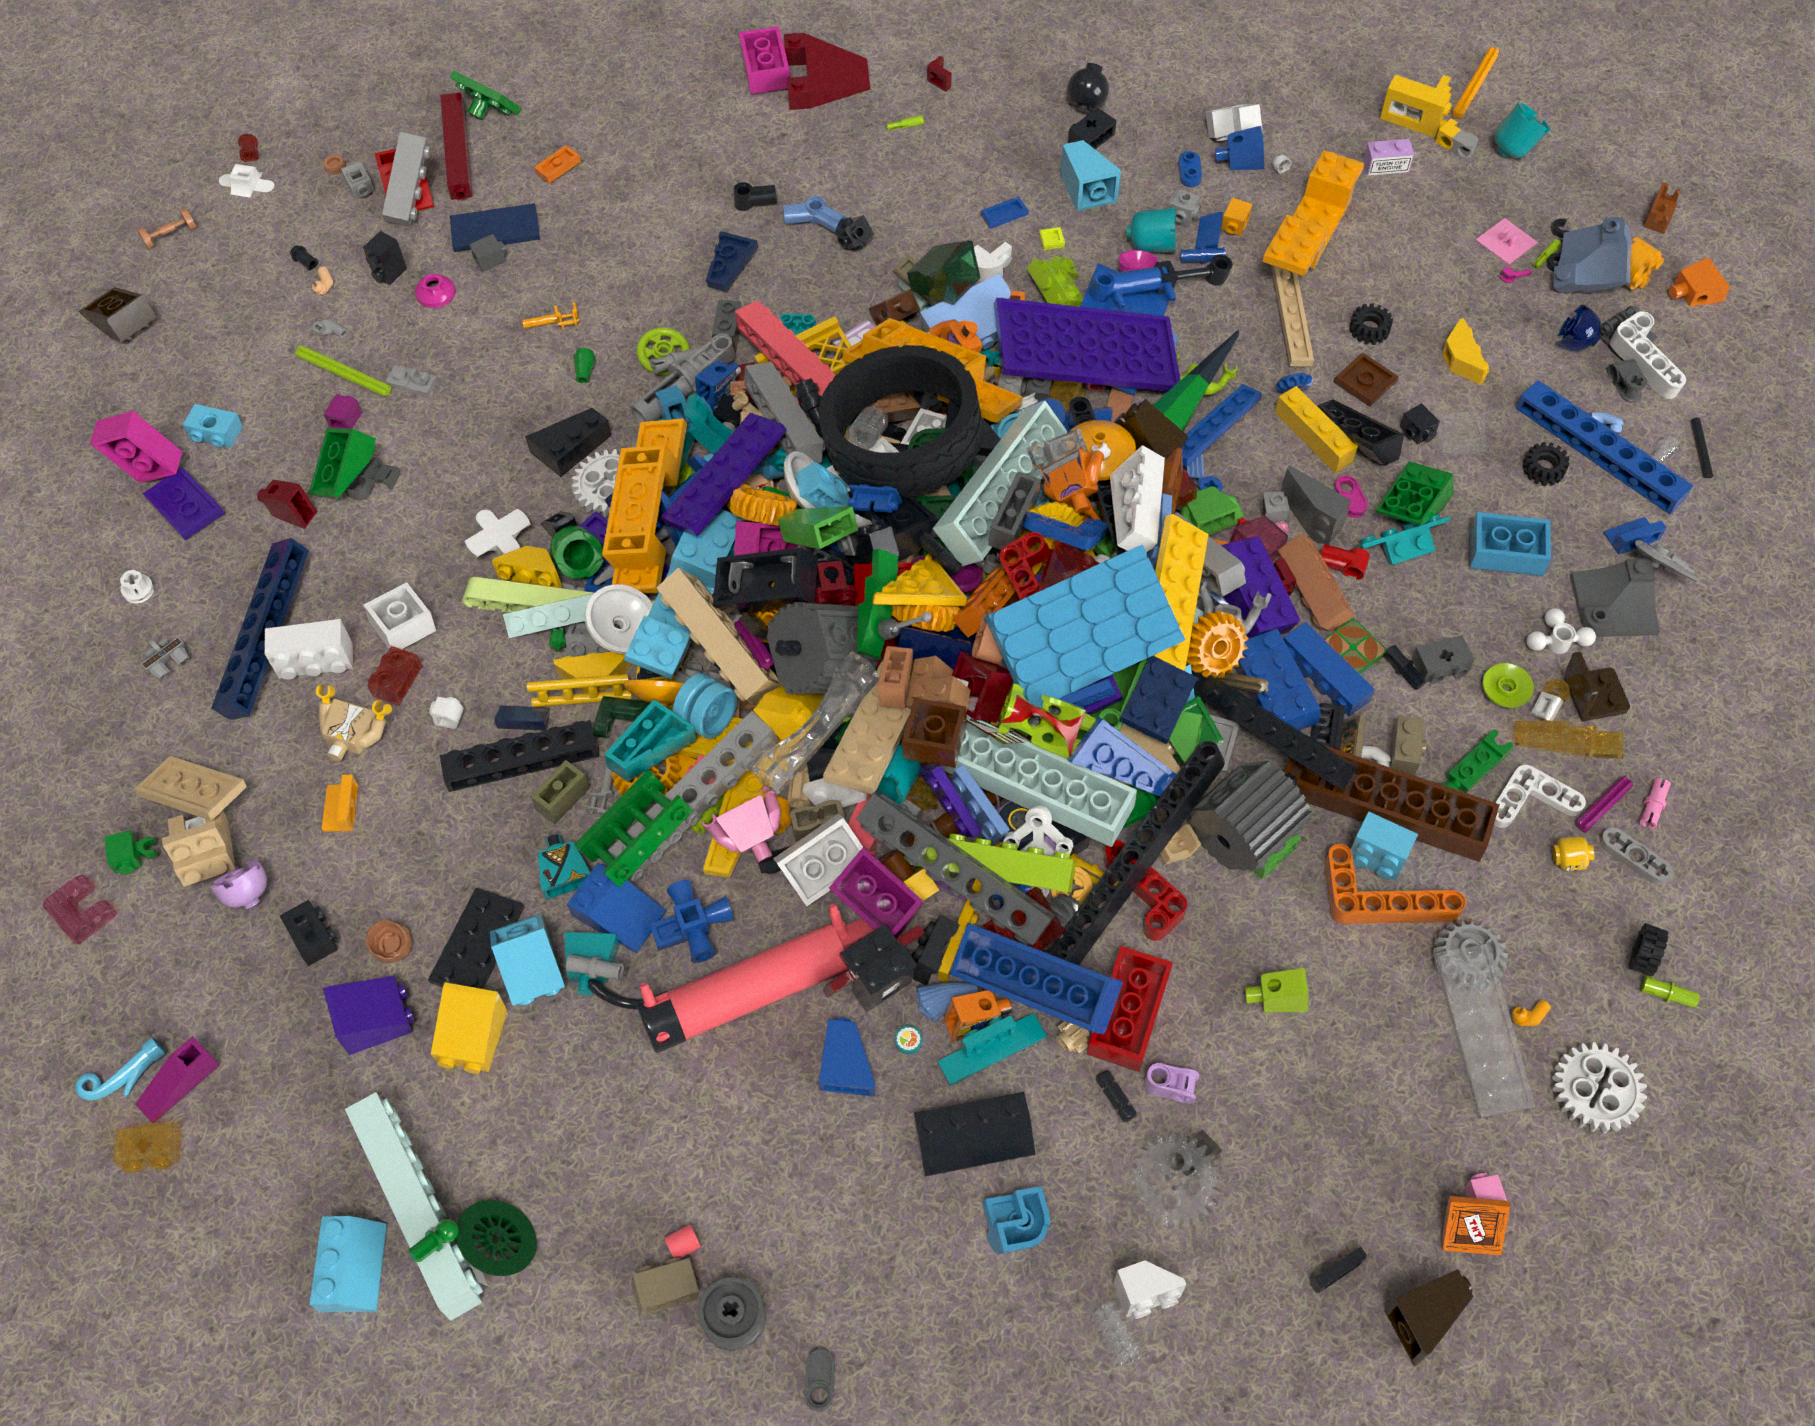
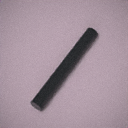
M1696 417L1691 419V425L1703 477L1712 478L1714 475L1701 420Z

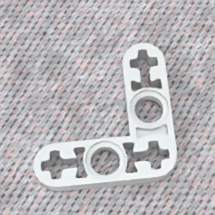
M1521 765L1516 769L1496 801L1500 806L1494 825L1499 828L1508 827L1513 822L1529 794L1569 816L1579 815L1584 809L1586 801L1581 793L1530 765ZM1526 773L1529 775V779L1522 787L1519 785V782ZM1542 787H1552L1555 790V795H1546L1542 791ZM1516 792L1520 796V801H1511L1507 797V793ZM1561 793H1563L1564 796L1561 801L1557 800ZM1572 799L1576 801L1574 807L1569 806ZM1504 806H1507L1509 808L1503 819H1500L1498 817L1499 813H1501Z

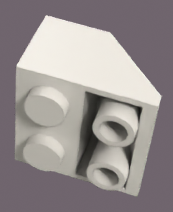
M1144 1260L1117 1270L1113 1285L1125 1316L1134 1315L1135 1319H1139L1151 1313L1150 1309L1161 1305L1162 1309H1166L1178 1303L1177 1299L1182 1296L1186 1282L1184 1278Z

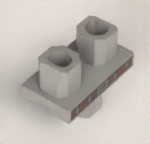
M179 637L170 643L165 638L158 643L151 638L147 641L151 648L144 652L148 659L141 665L148 675L152 674L161 682L171 674L170 670L164 665L172 659L181 667L190 658Z

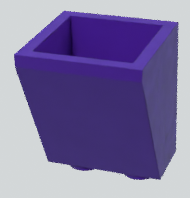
M395 976L323 988L335 1037L349 1055L413 1032L411 1023L415 1022V1017L411 1007L406 1008L404 1001L409 998L404 983L399 984Z

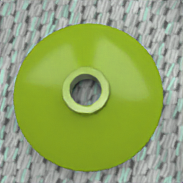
M1496 664L1490 667L1483 677L1482 685L1485 694L1492 702L1502 707H1520L1530 700L1534 692V684L1530 675L1523 668L1514 664ZM1502 687H1507L1510 691H1506Z

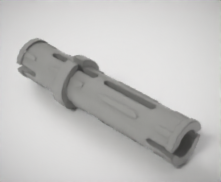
M703 346L678 353L673 351L667 356L652 359L650 366L651 368L656 367V369L652 370L653 373L657 374L668 370V365L672 362L680 366L685 358L691 357Z

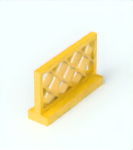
M835 316L795 335L800 341L805 343L810 351L817 348L822 349L818 358L824 364L831 365L830 369L835 375L850 364L846 361H839L841 353L850 348L851 344L840 328ZM839 337L841 338L839 346L829 345L831 341ZM827 350L836 352L834 359L824 358ZM762 353L754 356L757 364L771 362ZM795 387V391H791V393L793 394V396L796 395V391H797V390H796V387Z

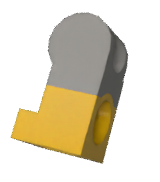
M1450 118L1439 129L1435 143L1459 157H1472L1478 143V138L1474 134L1466 133L1458 128V122Z

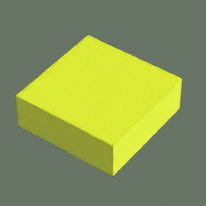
M1061 227L1039 230L1043 250L1065 247Z

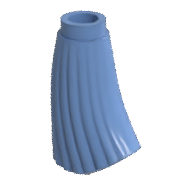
M952 982L918 986L916 988L918 1009L929 1020L937 1023L946 1013L953 997L977 993V985L967 982Z

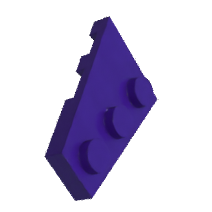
M925 764L918 769L919 774L936 795L943 809L955 821L954 826L962 836L965 835L972 838L982 832L942 767Z

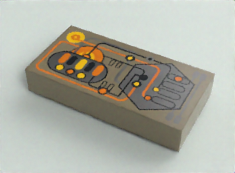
M1360 714L1343 721L1340 751L1358 757L1362 756L1367 718Z

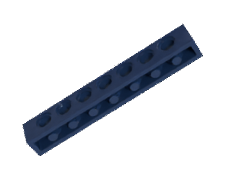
M292 538L272 543L213 701L211 709L227 719L234 720L250 716L269 664L265 655V629L281 627L283 625L309 553L308 549Z

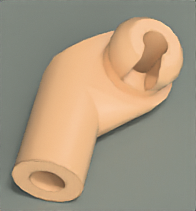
M320 267L317 272L321 281H315L317 285L312 284V289L318 295H324L332 287L334 281L328 268Z

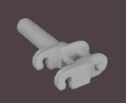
M606 762L601 793H589L588 797L591 799L590 807L585 809L590 815L596 813L599 817L607 811L604 808L608 798L619 799L621 797L618 792L614 794L611 790L613 781L612 771L607 768ZM596 800H602L601 807H595Z

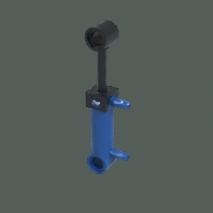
M1217 254L1212 257L1207 267L1175 271L1171 261L1156 262L1152 268L1114 273L1101 269L1094 274L1089 288V295L1099 302L1107 301L1110 296H1113L1119 308L1125 307L1122 294L1156 290L1158 294L1165 293L1170 301H1175L1176 296L1173 288L1177 280L1205 276L1210 284L1220 286L1226 282L1233 263L1226 255Z

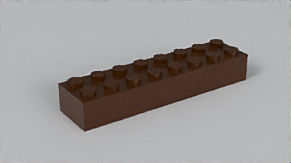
M1328 746L1325 747L1358 767L1344 790L1329 783L1291 757L1289 758L1284 775L1290 773L1297 778L1299 792L1305 796L1306 799L1304 800L1306 803L1364 822L1368 812H1371L1417 833V841L1480 862L1488 847L1500 804Z

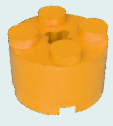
M1640 237L1632 239L1635 243L1631 245L1630 284L1626 285L1631 290L1637 287L1641 289L1645 287L1650 281L1649 276L1652 272L1659 269L1664 262V258L1661 257V251Z

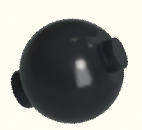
M1087 63L1085 69H1080L1071 76L1067 86V94L1077 111L1088 113V111L1099 108L1106 101L1109 93V84L1105 75L1102 74V66L1095 63Z

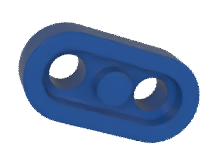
M1192 151L1183 152L1179 156L1178 162L1180 182L1186 187H1196L1201 183L1202 178L1200 156Z

